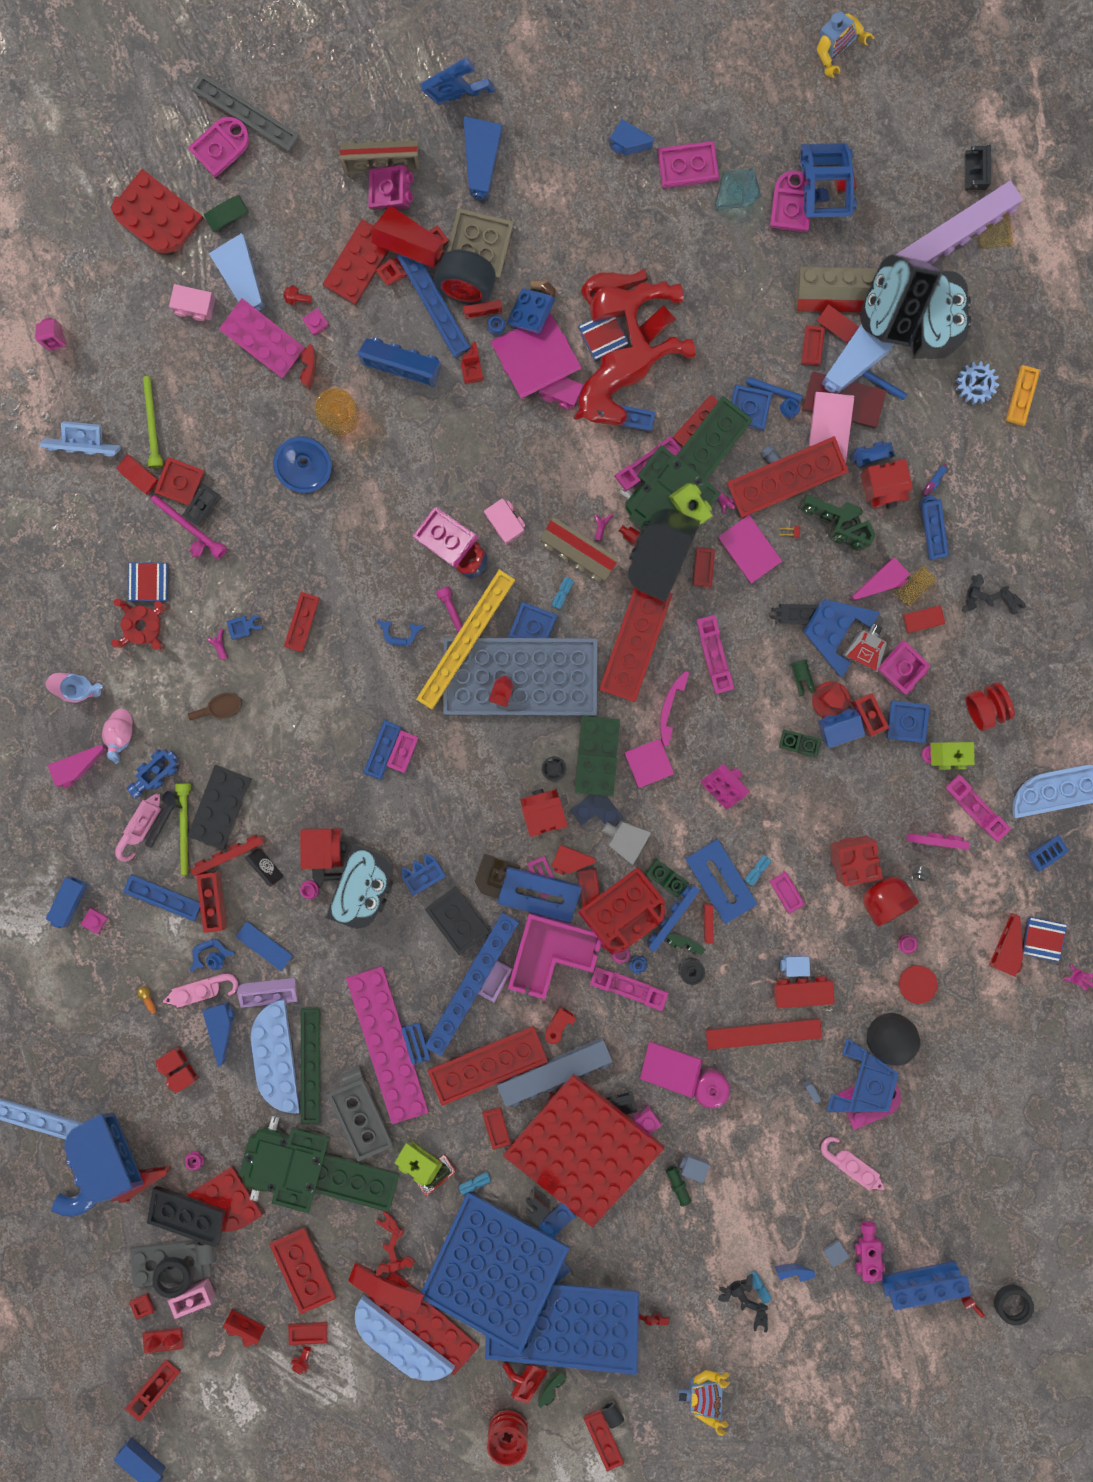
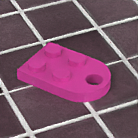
M224 117L208 128L188 147V150L214 178H217L247 149L249 134L245 125L240 120L234 117ZM234 127L241 128V133L238 135H233L231 132Z
M788 171L777 180L774 187L769 228L808 232L810 217H806L803 213L804 185H807L806 176L802 175V172ZM790 178H798L800 184L797 186L792 185Z
M928 832V836L907 833L906 841L966 850H969L970 842L964 841V837L947 835V838H945L944 834Z
M855 1086L839 1092V1097L851 1100ZM895 1086V1093L889 1112H846L854 1130L894 1113L901 1102V1093L898 1086Z

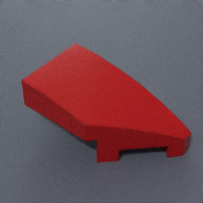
M473 342L471 349L462 357L461 367L465 384L483 381L476 342Z

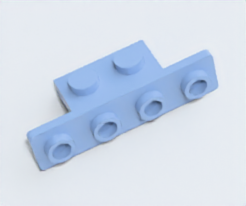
M67 421L61 423L62 440L45 438L39 443L40 447H45L46 450L50 451L65 449L66 452L70 453L84 451L85 454L90 455L103 453L104 456H115L121 450L120 445L102 444V425Z

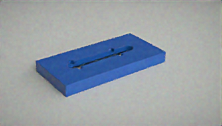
M718 839L685 858L724 924L758 905ZM712 860L734 894L736 903L731 904L708 868L707 861Z
M507 866V874L501 887L497 904L571 923L582 889L581 885ZM522 887L561 897L564 899V902L560 904L517 893L516 888Z

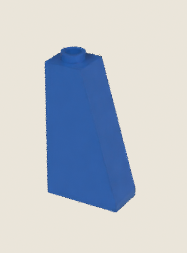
M464 116L469 193L476 199H488L503 132L502 124Z

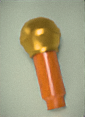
M146 986L138 988L137 996L144 1001L148 1011L151 1014L157 1012L150 997V989Z

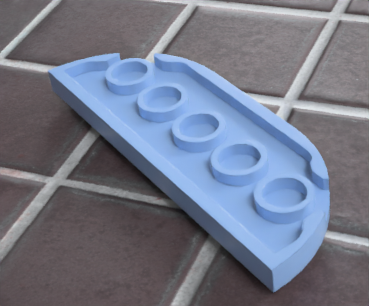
M1082 765L1046 772L1028 779L1019 788L1014 798L1013 818L1093 803V765Z
M280 999L266 1006L258 1014L252 1026L251 1046L256 1081L261 1095L271 1106L287 1113H300L286 1000Z
M365 1295L361 1297L355 1310V1324L362 1340L411 1378L432 1381L444 1378L453 1371L454 1364Z

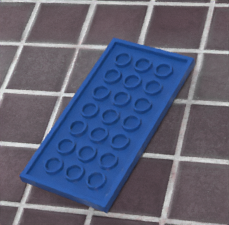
M554 1283L521 1355L486 1336L485 1359L637 1375L639 1291Z

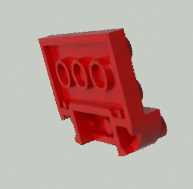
M143 169L139 171L120 197L115 196L111 205L113 215L120 225L158 254L177 252L203 220V216Z
M637 867L579 910L578 913L601 941V946L610 953L615 954L627 950L662 922L665 915V901Z

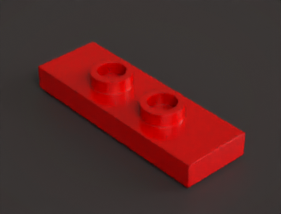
M712 395L703 402L673 436V439L681 447L685 445L718 402Z

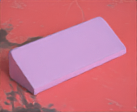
M295 978L238 985L237 995L241 1008L269 1005L280 999H285L286 1003L298 1002Z

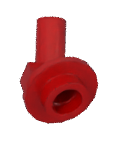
M295 285L287 287L284 291L283 297L287 304L294 305L296 301L311 303L312 301L311 295L298 294L299 288Z
M309 1346L304 1347L300 1358L294 1357L290 1362L292 1365L291 1369L299 1375L302 1373L306 1374L309 1365L306 1363L311 1352Z

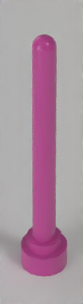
M153 495L151 497V501L208 546L212 552L211 554L216 559H220L226 553L227 547L225 545L212 541L158 496Z
M447 586L435 593L438 599L445 603L455 628L459 633L463 625L451 600L452 591Z

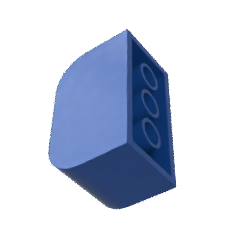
M115 1113L100 1114L76 1126L68 1133L65 1140V1152L68 1157L67 1164L74 1172L75 1184L81 1189V1192L87 1199L93 1202L110 1200L120 1197L144 1184Z

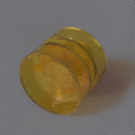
M331 388L322 392L317 398L315 414L326 431L333 435H346L355 429L359 422V409L347 391L340 388Z

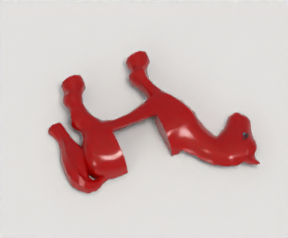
M645 269L635 274L598 273L591 276L581 287V294L590 305L592 321L626 316L632 347L615 350L602 356L601 367L583 385L579 396L580 410L575 414V420L586 418L594 423L622 425L626 421L628 414L622 406L611 399L610 396L622 387L630 386L643 380L651 366L665 355L681 354L686 358H695L696 350L693 339L681 341L676 336H673L663 343L651 347L645 340L637 321L639 306L648 300L660 298L668 299L674 304L682 303L684 297L681 284L670 286L666 281L654 285L644 283L648 280Z

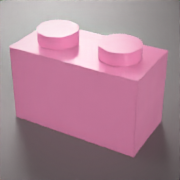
M174 284L169 307L175 315L180 317L189 315L198 321L211 320L216 298L212 292Z
M502 498L484 510V514L504 544L507 545L525 533L523 528L525 524L520 517H515L513 514L515 509L509 501L505 502Z
M208 1278L188 1286L182 1295L169 1298L168 1303L176 1319L211 1305L216 1295Z

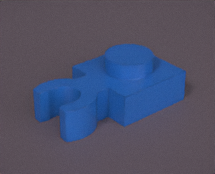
M254 615L248 621L246 616L226 621L231 640L251 635L250 629H263L262 625H254V621L260 619V616Z

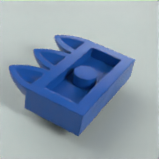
M429 854L424 856L425 867L420 862L413 861L414 873L407 868H402V879L412 896L446 877L438 861Z

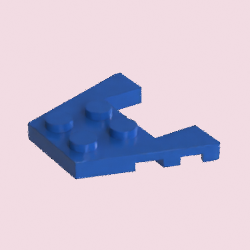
M468 57L421 83L422 91L436 104L461 99L460 95L468 93L472 97L479 95L478 91L488 90V93L495 92V88L488 78L468 84L461 77L475 71L474 63Z
M822 599L803 633L817 651L823 655L828 665H831L835 670L836 675L843 678L851 662L838 655L836 650L854 619L871 628L880 613Z
M846 1038L842 1056L861 1061L851 1100L831 1094L827 1112H889L899 1073L855 1044L851 1039Z

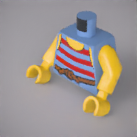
M841 11L834 13L820 30L817 52L823 65H826L824 72L827 77L834 78L833 73H840V68L832 65L831 62L857 38L858 34L859 42L868 46L866 43L867 37L871 40L874 39L871 33L864 31L860 21L849 13L844 14Z
M705 1370L690 1379L689 1389H678V1401L689 1402L690 1413L705 1424L715 1428L718 1435L723 1436L727 1432L722 1427L727 1428L729 1424L727 1421L719 1422L718 1419H721L722 1388H726L730 1384V1382L724 1379H727L729 1374L724 1372L720 1375V1373Z

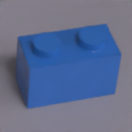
M847 709L842 711L841 714L829 715L824 717L823 720L818 721L823 742L828 748L865 736L861 716L855 709Z

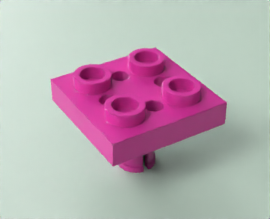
M724 764L720 765L700 782L726 810L750 792L739 780L742 777L741 771L736 768L730 771Z

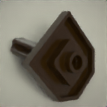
M484 854L475 878V883L480 893L498 899L507 874V866L520 869V865Z

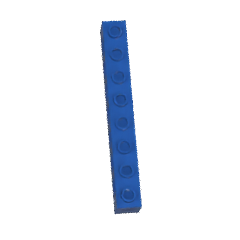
M502 911L426 1042L425 1048L439 1056L443 1055L519 924L517 918Z

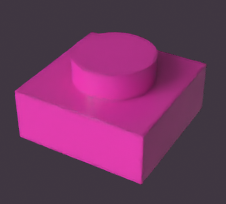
M318 308L302 318L313 336L329 326Z
M92 907L80 925L99 934L108 916Z

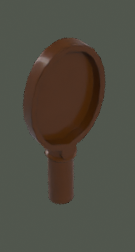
M233 693L216 695L209 701L208 707L188 713L189 720L191 721L209 714L215 718L230 717L240 709L241 699Z

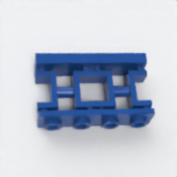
M956 1261L882 1275L881 1280L885 1297L890 1296V1301L895 1311L971 1295L968 1277L966 1275L961 1276Z

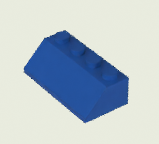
M375 337L372 339L366 338L358 351L359 360L364 366L435 387L441 369V362L436 356L427 355L426 357L420 355V352L417 350L409 349L407 351L401 349L402 347L398 344L391 343L388 345L383 343V340Z

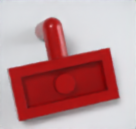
M505 1362L502 1366L509 1379L517 1382L511 1393L513 1399L529 1404L548 1372L546 1367L538 1364H528L524 1373L519 1375L514 1372L509 1362Z

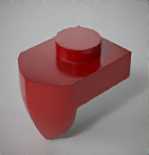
M508 675L496 679L489 702L504 707L508 706L513 690V682Z

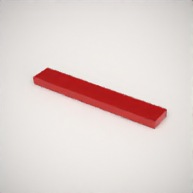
M819 1018L705 1030L708 1050L822 1039L821 1021Z

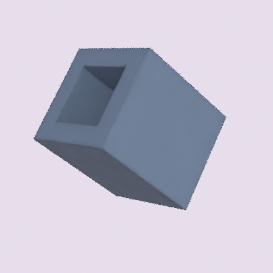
M687 1152L685 1157L682 1156L679 1162L681 1174L704 1183L710 1167L709 1161Z

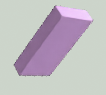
M497 960L478 994L495 1002L513 968Z

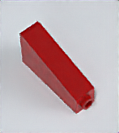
M392 206L388 207L372 227L373 244L434 268L445 254L443 240Z

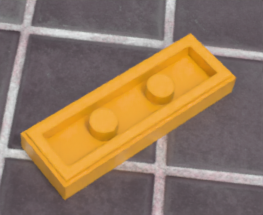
M1025 365L1020 366L1006 422L1020 426L1026 425L1040 369Z

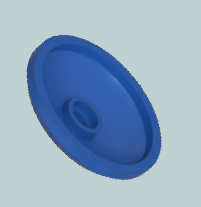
M296 436L287 439L277 448L273 459V468L277 478L285 487L295 492L308 493L318 490L328 481L332 462L327 449L320 442L310 437ZM301 458H306L307 462H302Z

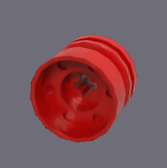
M999 682L992 683L991 686H985L984 693L981 690H976L965 696L968 712L980 731L984 732L995 727L996 721L1002 724L1006 720H1012L1015 717L1011 698Z
M500 1411L493 1416L489 1423L488 1455L499 1465H516L522 1461L527 1452V1421L516 1411Z

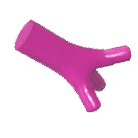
M721 492L717 499L722 506V513H726V505L732 509L735 508L732 504L734 500Z
M597 514L594 515L597 521L595 540L602 541L605 527L614 516L613 514L606 518L602 517L601 520Z
M220 629L217 638L207 639L216 648L220 660L227 658L222 642L223 629Z

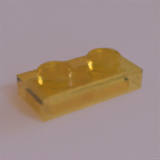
M922 566L895 593L909 606L937 579L925 566Z

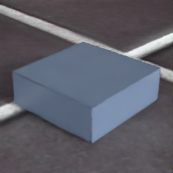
M809 1080L805 1081L803 1085L815 1104L820 1102L821 1098L812 1082Z
M838 1239L822 1249L833 1268L849 1258V1255Z

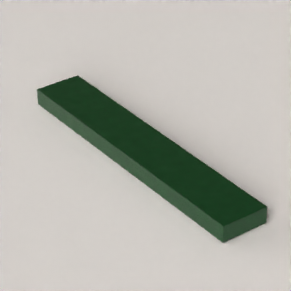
M302 1007L301 1124H320L321 1007Z

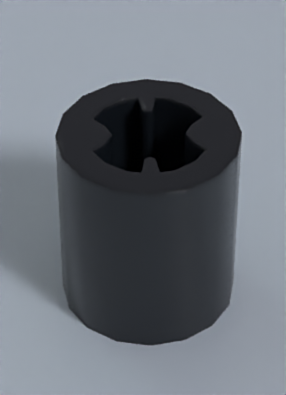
M609 1401L601 1407L600 1411L609 1428H616L624 1422V1417L615 1401Z

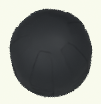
M886 1013L878 1016L870 1024L867 1031V1044L870 1051L885 1064L905 1065L919 1052L921 1040L918 1030L909 1019L900 1014Z

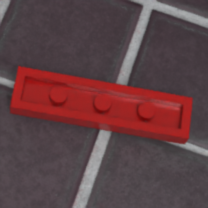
M257 834L247 838V843L243 845L237 843L230 846V851L224 854L222 851L213 854L212 860L206 862L203 859L195 863V868L191 869L193 877L266 843L264 836L258 837Z

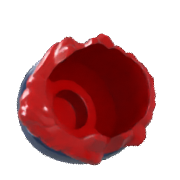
M478 542L473 544L456 567L457 572L466 578H475L484 574L487 570V553L479 546Z

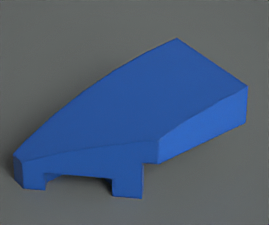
M790 1263L775 1266L779 1280L798 1275L800 1282L816 1277L813 1270L798 1264Z

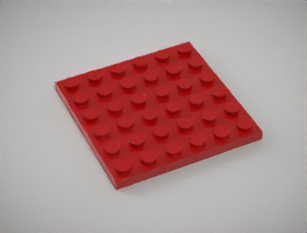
M573 1073L508 1147L503 1157L593 1228L660 1155L665 1146Z

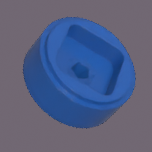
M787 398L781 403L780 411L786 418L791 419L800 412V406L796 400Z

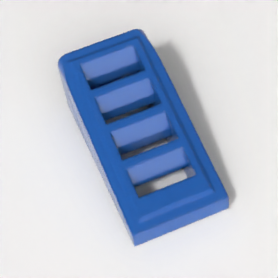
M1057 835L1027 853L1026 856L1035 871L1040 872L1068 853L1069 850L1060 835ZM1058 842L1059 846L1062 849L1060 852L1058 851L1054 843ZM1050 846L1055 852V855H1052L1051 851L1049 850ZM1044 850L1046 851L1047 855L1049 856L1048 859H1046L1045 855L1043 854V851H1044ZM1037 855H1040V857L1042 858V863H1040L1039 859L1037 858Z

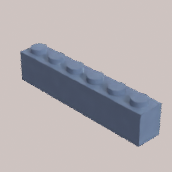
M602 1037L548 1060V1063L499 1082L497 1087L505 1106L511 1105V1107H516L524 1099L532 1100L545 1090L546 1092L555 1090L557 1085L565 1083L573 1073L576 1076L586 1077L597 1068L602 1070L609 1067L613 1061Z

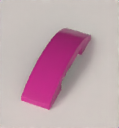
M672 436L658 444L639 460L614 475L625 492L642 482L637 475L660 445L664 446L675 456L679 453L681 448Z
M716 615L697 619L700 641L715 694L733 690L734 685L724 655Z
M686 671L672 684L662 705L659 727L662 745L666 747L669 745L673 728L666 726L676 690L683 692L689 675V672Z
M960 774L945 787L958 805L996 842H999L1011 830L999 815H996L972 790V787Z
M597 966L590 982L591 986L611 991L660 1011H663L669 994L642 981Z

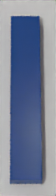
M398 254V260L453 358L470 350L469 344L424 264Z

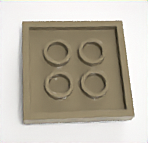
M458 208L447 252L451 250H467L481 255L493 265L496 273L495 279L500 280L514 222Z

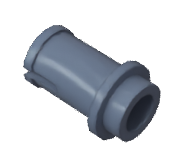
M770 445L761 451V454L763 455L762 458L765 457L769 463H772L781 458L773 450L774 447Z

